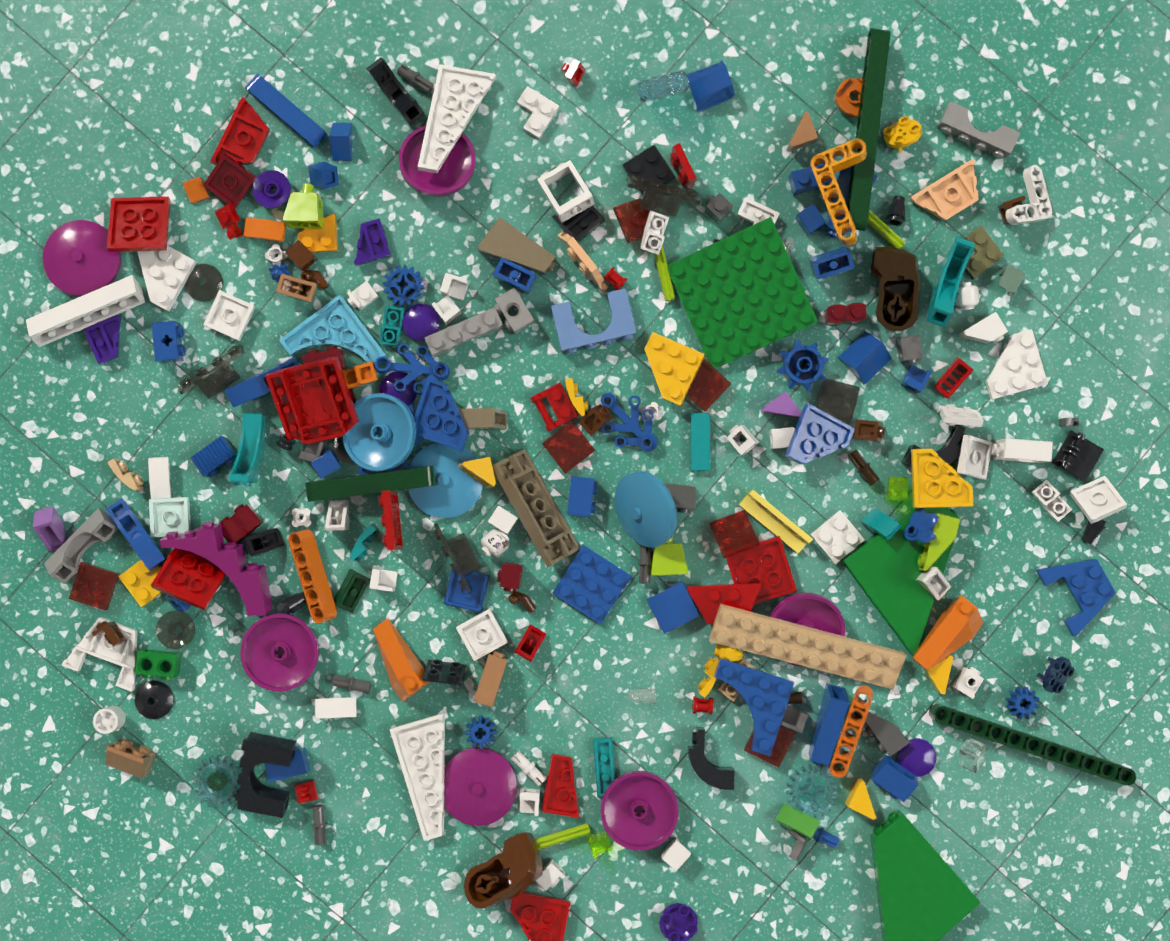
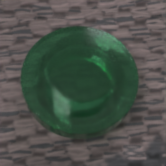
M220 771L213 772L207 779L208 787L213 791L223 790L227 785L226 775Z

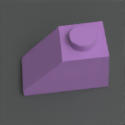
M54 506L35 511L33 529L49 552H56L67 540L62 518Z

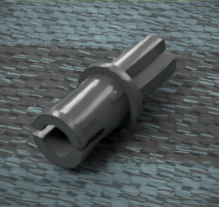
M405 64L399 67L397 75L408 80L410 85H416L426 93L431 92L434 86L433 83L420 76V72L411 70Z
M640 545V563H638L640 565L639 583L649 584L652 565L651 548Z
M334 675L332 679L333 686L349 689L350 692L354 690L368 694L371 688L370 681L355 679L354 676L349 678Z
M324 805L312 806V827H314L315 845L326 844L325 826L327 825V822H325Z

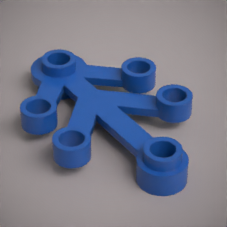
M406 344L398 346V354L405 357L410 364L391 363L388 358L383 356L375 360V369L379 373H386L388 371L409 373L402 380L395 382L394 390L398 393L404 392L406 386L421 374H428V378L444 381L450 373L449 367L443 362H437L430 355L426 346L418 347L417 356L425 359L430 366H423L410 352ZM406 348L407 351L405 353H402L400 349ZM425 350L426 354L422 355L419 351ZM385 364L386 368L381 369L379 368V365ZM442 370L443 374L439 375L436 371ZM427 377L422 382L414 384L413 391L415 394H422L423 390L417 391L416 387L421 386L424 389ZM398 384H402L404 387L402 389H398L396 386Z
M611 392L605 393L601 397V404L606 408H611L625 424L607 422L606 424L611 426V430L607 431L604 425L602 431L606 434L612 431L633 432L638 437L626 438L620 435L615 439L617 447L636 445L646 452L654 450L658 444L657 437L652 434L654 412L650 409L643 411L642 418L645 420L643 431L639 427L640 397L634 395L629 398L628 402L631 406L630 418L617 404L616 395ZM606 397H609L611 399L610 404H607L605 402ZM633 398H636L638 400L637 405H634L632 403ZM646 412L651 413L650 419L645 417ZM619 438L624 440L623 445L618 443ZM645 439H649L651 441V444L649 446L645 444Z

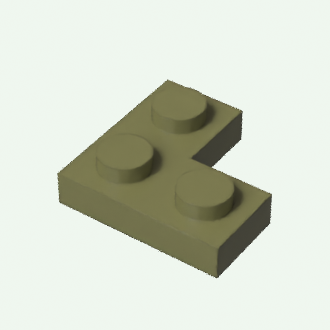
M982 226L964 238L975 243L973 251L976 254L969 258L965 271L972 280L1004 257V254Z

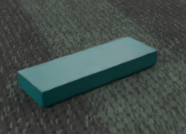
M690 413L691 471H710V413Z
M612 737L593 738L597 798L603 797L607 787L615 780Z

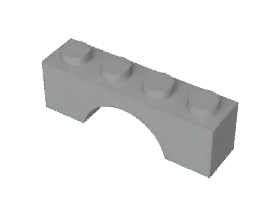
M951 101L945 107L937 125L941 132L955 135L960 141L970 142L980 150H988L997 158L1008 157L1012 153L1020 135V132L1004 125L993 132H981L970 123L968 109Z
M494 307L425 337V341L431 355L436 358L452 351L455 347L469 340L487 336L504 327Z
M98 508L44 563L49 575L65 584L78 571V565L84 552L96 542H106L119 529L112 517Z

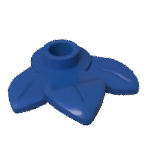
M919 508L910 517V524L904 531L905 538L912 542H931L936 538L932 529L939 520V516L931 513L926 514L924 508Z

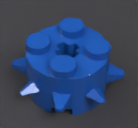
M795 340L794 349L790 352H780L784 361L782 367L777 370V373L783 374L789 381L788 388L791 389L795 385L804 386L807 392L811 391L812 382L817 379L826 380L822 371L824 364L829 359L821 357L820 352L817 351V343H814L812 346H802L799 340ZM799 363H805V368L803 370L800 368Z

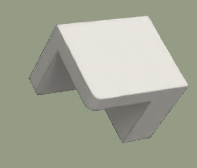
M445 273L440 292L443 295L464 300L469 281Z
M449 296L444 297L438 303H432V306L446 324H449L462 314Z
M795 428L769 430L771 450L788 448Z
M498 506L488 522L504 533L509 534L518 517Z
M372 569L369 588L395 591L398 573L396 571Z
M521 788L520 812L534 813V816H538L540 789Z
M675 837L663 850L661 858L677 871L691 855V852Z

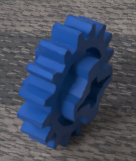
M397 265L396 271L390 269L391 275L384 276L388 281L383 282V286L387 287L383 291L385 294H389L387 296L389 301L394 299V305L400 302L401 307H404L405 303L412 306V300L417 303L418 299L416 297L423 296L420 290L425 289V287L420 285V283H423L424 279L418 278L420 272L414 273V267L408 270L407 265H404L403 269H400ZM409 275L414 277L416 283L409 281ZM405 282L408 285V287L406 286L404 287V290H402L400 285H403V283ZM392 289L399 291V297L393 294Z

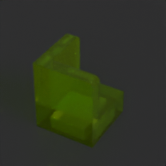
M888 477V492H884V500H908V477Z
M606 830L588 835V843L593 859H597L599 854L612 851Z

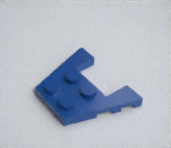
M1097 559L1035 570L1044 586L1060 578H1063L1081 610L1079 613L1064 620L1069 632L1074 637L1083 630L1116 593Z

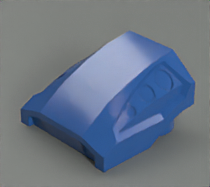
M723 60L685 76L690 86L697 112L715 107L735 97L733 84Z

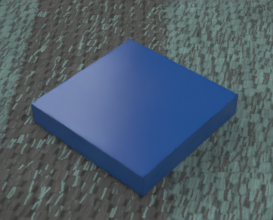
M452 567L444 604L481 613L490 575Z

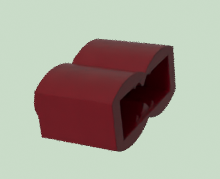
M852 303L847 306L834 304L823 311L824 324L827 326H838L843 323L855 325L867 318L866 304Z
M243 504L239 505L234 510L235 514L229 518L227 516L219 522L222 526L223 537L228 543L235 542L238 545L264 523L250 504L245 506Z

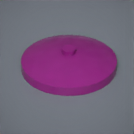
M426 125L422 126L408 135L399 151V167L405 182L416 192L430 197H444L460 191L468 184L474 174L476 159L472 143L462 132L438 173L418 170V163Z
M88 220L70 221L58 227L48 238L43 251V266L49 280L63 292L80 297L112 284L120 270L121 252H108L106 249L108 230Z
M798 593L782 600L769 616L845 636V623L840 610L830 599L820 594ZM786 662V663L791 664V665H794V666L805 667V666L793 664V663H790V662Z
M285 613L265 616L256 621L244 635L240 649L242 666L248 677L261 688L276 692L294 689L306 682L317 666L319 660L317 637L312 628L299 617Z
M472 747L459 752L447 763L444 768V806L454 818L468 825L483 826L498 821L512 807L517 793V778L512 765L501 753L483 747V749Z
M647 771L625 773L617 777L607 787L601 801L603 826L608 835L617 844L627 849L642 851L655 848L669 838L677 824L679 809L675 793L664 779L654 773Z

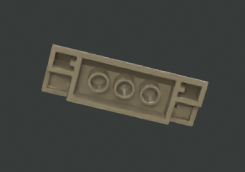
M525 449L492 465L493 472L547 568L581 549Z

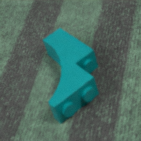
M959 237L955 238L941 264L939 279L931 292L927 322L944 328L953 314L959 284L975 243Z
M243 413L239 449L234 466L228 476V481L234 482V486L251 487V483L258 482L259 461L264 460L266 415Z

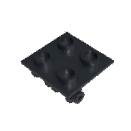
M1070 430L1052 464L1086 482L1104 449L1086 439L1083 433L1078 432L1077 434Z
M438 659L428 660L422 681L461 686L465 678L466 665L459 662H442Z

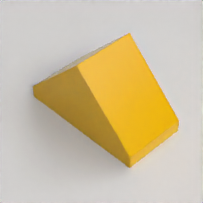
M490 457L466 461L458 465L459 469L487 488L495 486L496 482Z
M949 655L929 671L922 668L936 692L944 695L953 656Z
M857 778L845 804L871 819H876L865 782L861 778Z

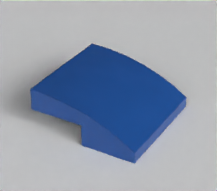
M683 581L647 599L664 634L701 615Z

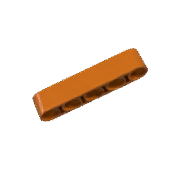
M309 529L293 532L289 535L288 542L312 620L317 624L332 620L337 616V609L314 534Z
M860 686L854 695L830 765V773L834 777L842 778L848 771L873 699V690L868 686ZM865 694L868 699L862 700L859 695ZM853 712H860L862 717L854 716ZM853 729L856 734H849L847 730ZM846 746L850 751H843L841 747ZM835 764H842L844 768L840 769Z

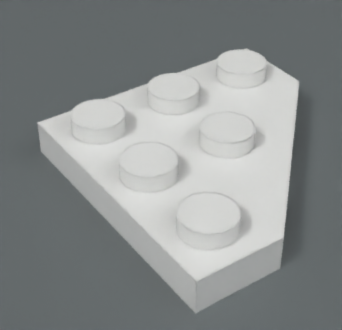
M167 246V251H137L150 301L170 311L197 262Z
M1032 329L1013 334L1009 338L1008 344L985 381L990 400L1048 384Z

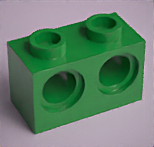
M150 649L138 650L135 674H140L141 678L152 679L153 676H160V680L170 681L172 678L179 676L182 653ZM147 659L152 663L151 669H148L145 665ZM166 661L171 664L170 671H167L164 667Z

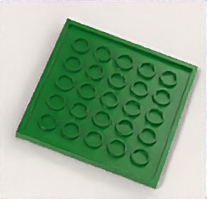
M771 217L667 265L670 277L712 370L818 323Z

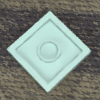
M189 497L149 499L150 538L165 537L166 533L178 531V534L191 530Z

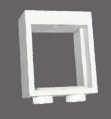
M570 160L559 164L556 169L550 172L543 173L537 179L542 192L561 223L595 204L591 192ZM571 173L583 194L559 206L547 186Z
M1005 438L994 441L991 454L993 455V460L1029 463L1051 462L1053 442Z

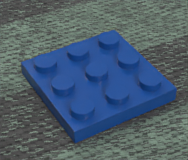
M583 545L552 594L601 624L630 580L631 575Z

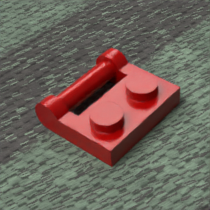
M561 383L530 398L542 416L547 432L578 417ZM545 397L548 399L558 418L557 421H552L541 399Z

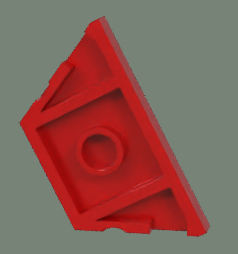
M241 97L210 160L213 165H217L223 154H227L239 164H254L270 132L269 128L244 97Z
M762 583L687 586V590L706 623L714 624L720 604L751 612Z

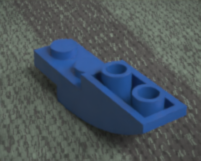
M294 356L224 391L232 406L236 407L270 392L265 375L279 369L299 365Z
M123 498L106 508L113 521L149 571L166 561Z

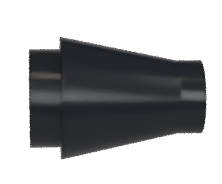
M894 197L886 216L888 224L901 226L905 221V197Z
M1101 519L1091 524L1087 520L1081 539L1092 544L1106 528L1105 524L1107 522Z
M304 591L284 597L285 599L281 601L287 614H294L307 603Z

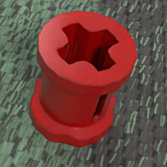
M612 267L603 279L608 281L615 288V291L620 290L628 279L626 277L623 278L615 271L616 268Z
M693 696L692 714L703 712L712 715L713 698L699 699L697 696Z

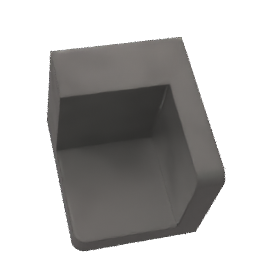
M319 441L306 444L305 451H301L299 458L312 462L324 454L327 442Z
M787 705L781 725L802 733L808 714Z

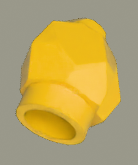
M716 644L714 656H718L719 659L737 662L743 658V653L739 649Z

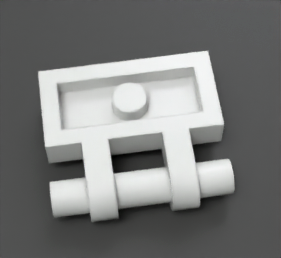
M946 404V406L938 405L937 408L943 423L955 426L959 424L968 428L982 427L984 420L980 412L970 409V407L963 406V408H958Z

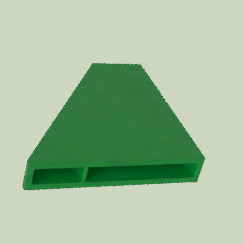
M912 507L895 519V521L900 523L901 528L888 541L877 533L840 561L906 650L914 655L918 650L935 598L916 581L923 572L919 570L920 566L918 565V558L920 554H923L924 550L922 542H912L904 536L905 528L910 524V517L919 509ZM948 507L924 508L926 514L938 513L958 518L956 512ZM953 542L931 565L937 567L942 575Z
M900 810L890 813L887 821L882 825L878 824L872 830L873 833L870 835L883 941H939L981 903Z

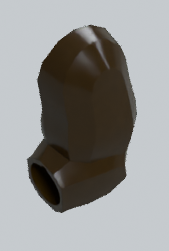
M875 247L870 275L878 279L877 292L879 299L875 311L877 320L886 329L904 331L912 327L918 319V304L921 290L918 259L916 255L906 250L894 247Z

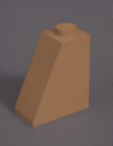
M499 651L489 653L473 702L493 707L508 661L504 653Z

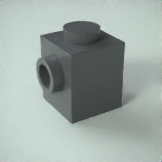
M719 192L716 197L712 195L706 201L707 206L704 212L719 224L732 210L733 205Z

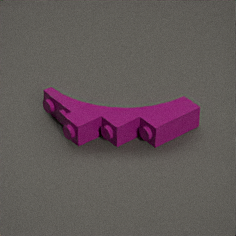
M213 521L204 522L196 530H189L178 534V531L166 533V536L160 539L161 548H177L190 551L218 566L238 589L244 602L247 616H264L273 609L266 566L258 565V563L247 565L243 544L236 545L235 542L225 544L221 523L214 524Z

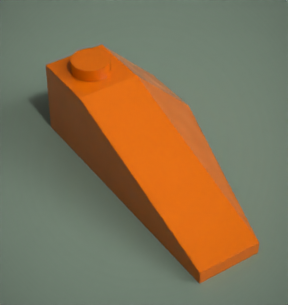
M962 595L952 599L912 659L926 671H929L973 639L983 624L977 607Z
M386 618L373 631L391 686L401 701L405 702L430 682L422 681L425 672L424 667L390 619Z

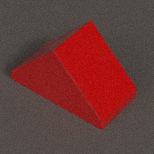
M530 624L514 653L531 662L546 633Z

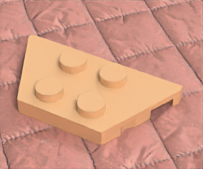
M974 159L924 188L909 199L943 221L956 215L979 200L978 191L976 190L977 179L974 174Z
M564 231L558 234L557 237L567 248V254L573 262L577 261L579 263V269L585 277L589 276L602 293L607 290L608 286L603 282L604 279L599 269L577 241L569 234H565Z

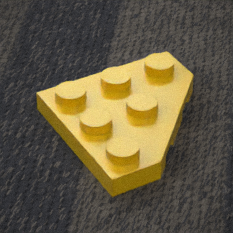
M652 332L644 349L663 400L681 407L705 354Z
M933 449L911 450L913 508L973 506V487L960 477L947 462L943 461Z

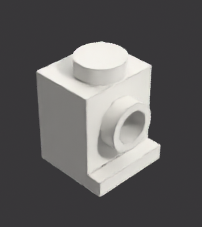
M745 425L734 426L729 431L730 435L727 437L740 455H746L759 443ZM742 435L746 437L745 442H742L740 439Z
M963 667L952 687L973 699L984 678L980 676L981 672L977 669ZM972 678L973 682L969 685L968 681Z
M551 858L543 867V874L536 880V885L542 891L547 890L549 887L554 888L560 881L559 877L564 879L566 872Z

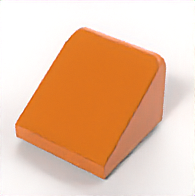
M201 177L183 182L191 204L210 198L207 188L203 186L205 182Z

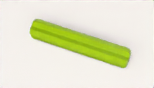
M869 209L868 224L894 248L901 249L905 241Z
M662 246L659 255L654 253L664 299L665 301H672L675 299Z
M586 823L537 838L535 841L539 850L589 835L591 831Z

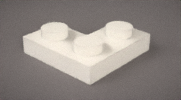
M527 86L517 101L518 105L532 113L523 130L540 140L559 110V105Z
M745 197L737 216L753 223V225L771 217L775 224L780 213Z

